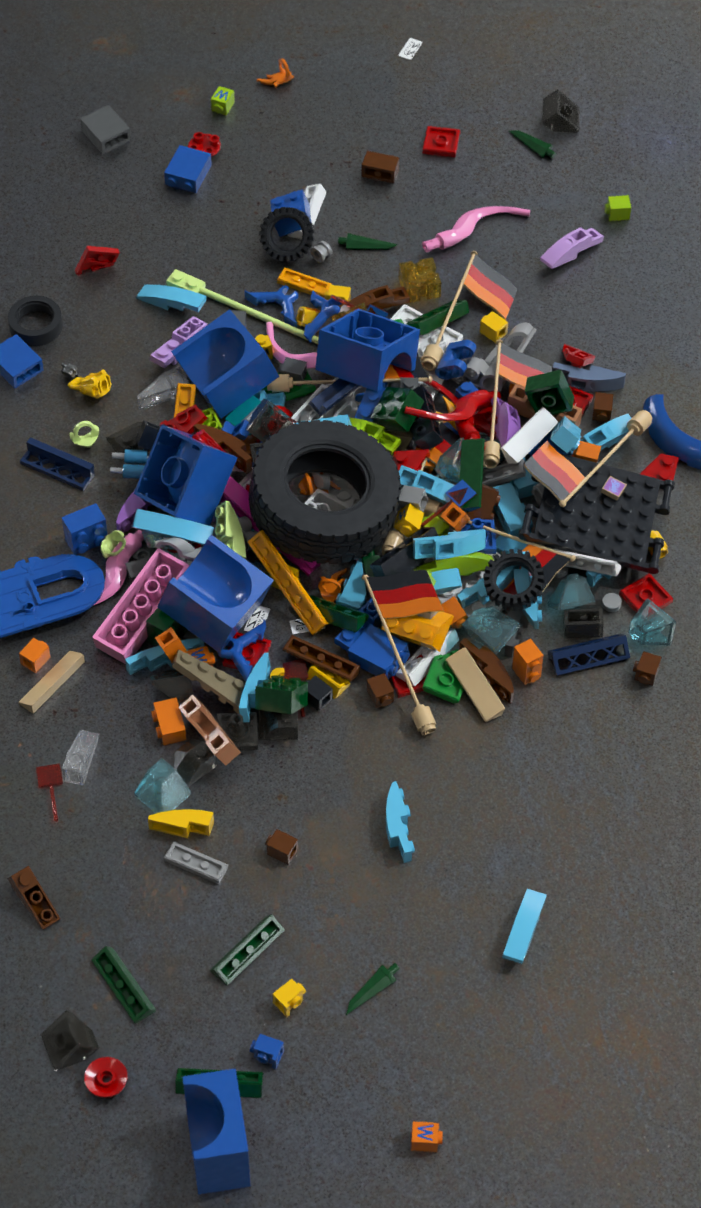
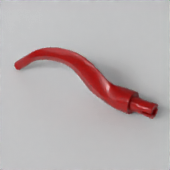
M434 380L431 383L429 381H422L443 394L456 406L458 398ZM473 416L466 420L454 421L462 441L480 439V433L473 426Z
M485 389L477 390L459 398L456 401L455 411L451 413H431L408 406L405 407L404 413L440 421L466 420L475 414L477 408L489 406L491 399L494 397V390L490 392ZM500 392L497 393L499 399H501Z

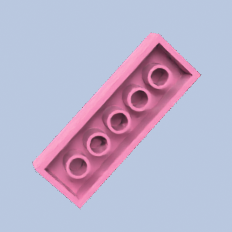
M160 548L157 549L93 635L92 639L95 647L126 664L125 659L135 655L147 639L146 621L158 608L159 601L169 581L173 577L178 580L190 565Z

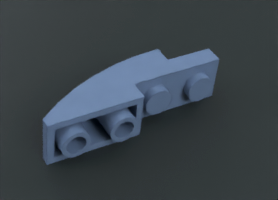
M554 362L552 371L562 370L569 386L582 391H611L624 388L626 373L591 365L590 370Z

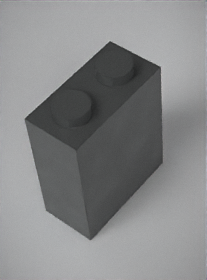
M109 105L80 118L81 131L102 154L131 141L130 128Z

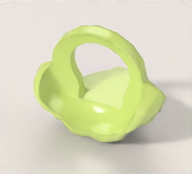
M82 421L74 427L73 433L70 432V439L77 446L90 448L98 438L99 427L93 425L90 421ZM84 426L91 428V432L86 435H78L80 428Z
M114 530L106 535L100 546L104 558L118 555L126 546L124 533ZM122 542L121 548L116 552H112L118 543Z

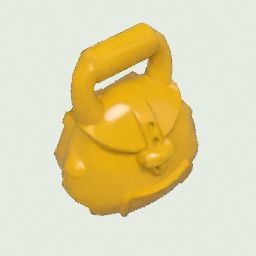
M104 369L97 373H91L85 378L76 377L68 383L70 389L78 390L82 394L96 399L105 396L110 391L112 385L110 376Z

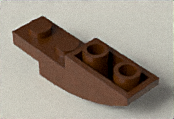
M388 285L353 298L340 307L338 314L342 318L358 308L366 311L369 305L385 309L410 303V296L404 287L390 290ZM370 307L368 312L370 311V313L376 314L374 310Z
M202 424L194 425V434L204 429L226 453L238 457L235 463L238 469H241L246 474L252 471V457L246 453V444L215 427Z
M464 638L460 642L459 650L464 647L468 650L492 689L501 699L511 704L514 696L513 684L502 662L486 645L479 649L468 639Z

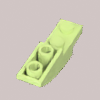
M224 501L215 510L216 538L245 559L246 547L240 522L230 502Z

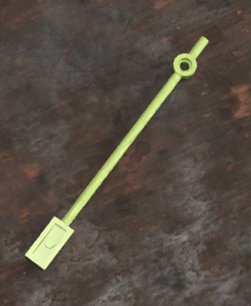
M175 269L166 280L167 286L206 295L234 309L246 311V314L264 322H272L274 326L306 339L303 336V330L205 288L206 284L204 281ZM313 336L311 342L318 345L319 337Z

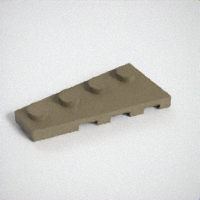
M178 650L172 667L191 681L197 680L200 682L204 690L207 692L211 690L219 696L218 700L224 704L228 702L234 706L233 710L239 714L241 695L246 683L188 653Z

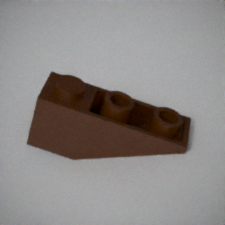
M29 865L7 878L19 899L42 930L60 919Z

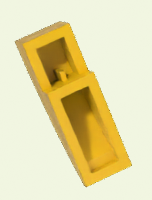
M171 810L152 814L148 817L150 830L188 838L190 832L210 836L214 824L213 812L203 810Z

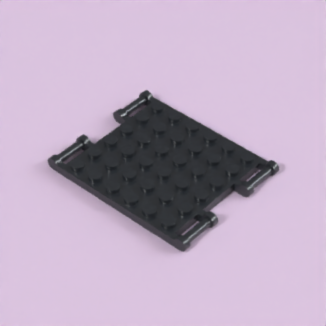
M561 454L584 477L598 464ZM602 465L566 502L565 507H561L559 505L560 501L544 486L540 508H536L532 504L525 505V516L518 537L531 543L616 561L623 567L650 574H658L660 569L658 563L661 549L664 547V540L662 538H650L655 513L660 515H668L670 513L669 503L675 482L669 479L664 481ZM531 476V479L533 481L540 483L537 479ZM610 476L627 484L618 501L601 493L603 486ZM659 489L664 490L661 505L656 504ZM532 516L537 517L534 534L529 531ZM648 547L654 548L650 564L645 563Z

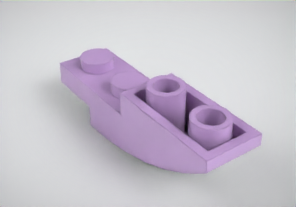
M580 227L553 244L540 257V261L553 269L576 259L578 252L603 242L604 236L593 228L584 230Z
M194 316L172 332V338L150 355V361L163 368L170 363L175 365L178 362L171 351L206 327L207 323Z

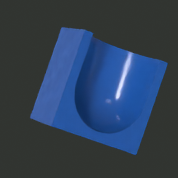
M358 308L319 329L315 370L378 392L382 388V382L390 364L409 371L415 370L420 329Z
M230 309L171 351L192 384H196V389L214 409L220 419L280 377L265 350Z
M161 424L133 494L175 517L210 526L216 507L220 502L238 457L206 445L192 438L193 435Z
M210 535L197 557L178 580L173 577L169 581L157 607L220 653L261 605L274 580L216 537Z
M236 1069L183 1076L186 1113L198 1195L250 1187L249 1153Z

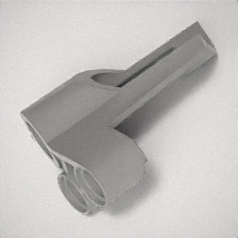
M520 323L510 331L505 340H502L503 344L510 346L514 336H522L524 339L517 351L523 353L536 329L530 323ZM498 345L494 347L485 361L477 357L465 359L464 362L467 365V369L464 375L452 378V380L460 385L464 382H471L475 387H480L488 392L493 391ZM501 377L498 380V392L501 391L507 381Z
M247 516L238 518L242 528L247 552L252 550L247 541L258 532L251 531V520ZM215 521V522H212V523L210 524V526L214 527V531H213V536H214V537H216V534H215L216 521ZM167 537L155 541L156 548L159 549L169 545L176 549L178 556L194 560L202 547L194 549L190 543L181 538Z

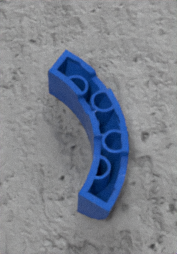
M664 394L648 397L643 404V410L648 411L652 415V423L648 430L653 441L667 455L679 457V460L687 463V466L701 470V440L687 435L671 421L665 410Z

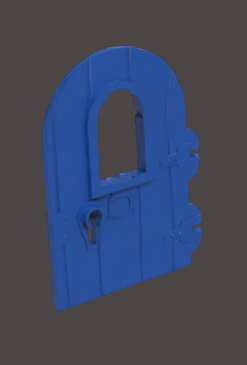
M62 554L42 560L39 557H30L27 563L23 559L16 562L15 568L0 571V638L68 618L91 608L104 592L105 579L100 567L86 557ZM76 577L83 579L81 587L73 590V592L63 593L41 600L40 594L37 591V586L64 578Z

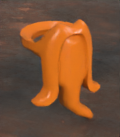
M281 58L279 59L280 72L273 75L266 74L267 79H257V81L264 85H274L277 88L278 85L292 80L294 75L290 72L285 59Z
M305 473L298 484L300 494L312 495L317 490V487L314 484L313 476L310 477L308 473ZM330 480L331 487L341 490L340 487Z
M347 568L334 573L330 579L320 577L322 580L319 582L318 588L324 600L333 603L336 601L345 578L340 579L338 582L337 580L346 573Z

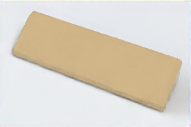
M464 647L446 658L445 661L484 721L487 722L502 716L505 710L504 705L468 650Z
M69 651L18 704L34 714L85 662L84 655Z

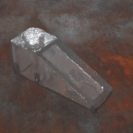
M179 367L164 372L137 395L138 410L175 399L177 384H189L182 368Z
M79 731L67 753L62 768L64 782L84 785L100 736L99 733Z

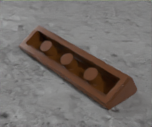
M291 635L282 649L286 653L350 682L360 673V665L294 635Z

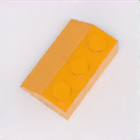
M438 612L431 619L414 615L406 618L385 619L392 636L440 652L454 616L445 612Z

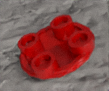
M196 132L188 143L189 148L211 153V157L216 155L221 147L218 135L203 134L202 132Z

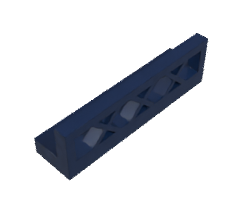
M339 378L310 400L309 404L321 417L360 387V385Z
M31 437L26 442L27 452L20 460L21 465L82 491L86 489L94 478V464ZM32 455L37 457L39 461L30 462L27 460ZM51 463L54 465V468L46 469L43 465ZM67 470L70 474L62 476L58 471ZM83 477L86 479L81 484L76 482L74 478Z
M621 633L547 651L548 657L553 660L555 675L630 658L626 635ZM622 644L624 655L616 656L613 654L612 651L616 645ZM603 649L607 652L603 660L594 658L597 650ZM584 653L589 657L585 664L580 665L575 662L579 654ZM558 659H568L570 663L567 668L560 670Z

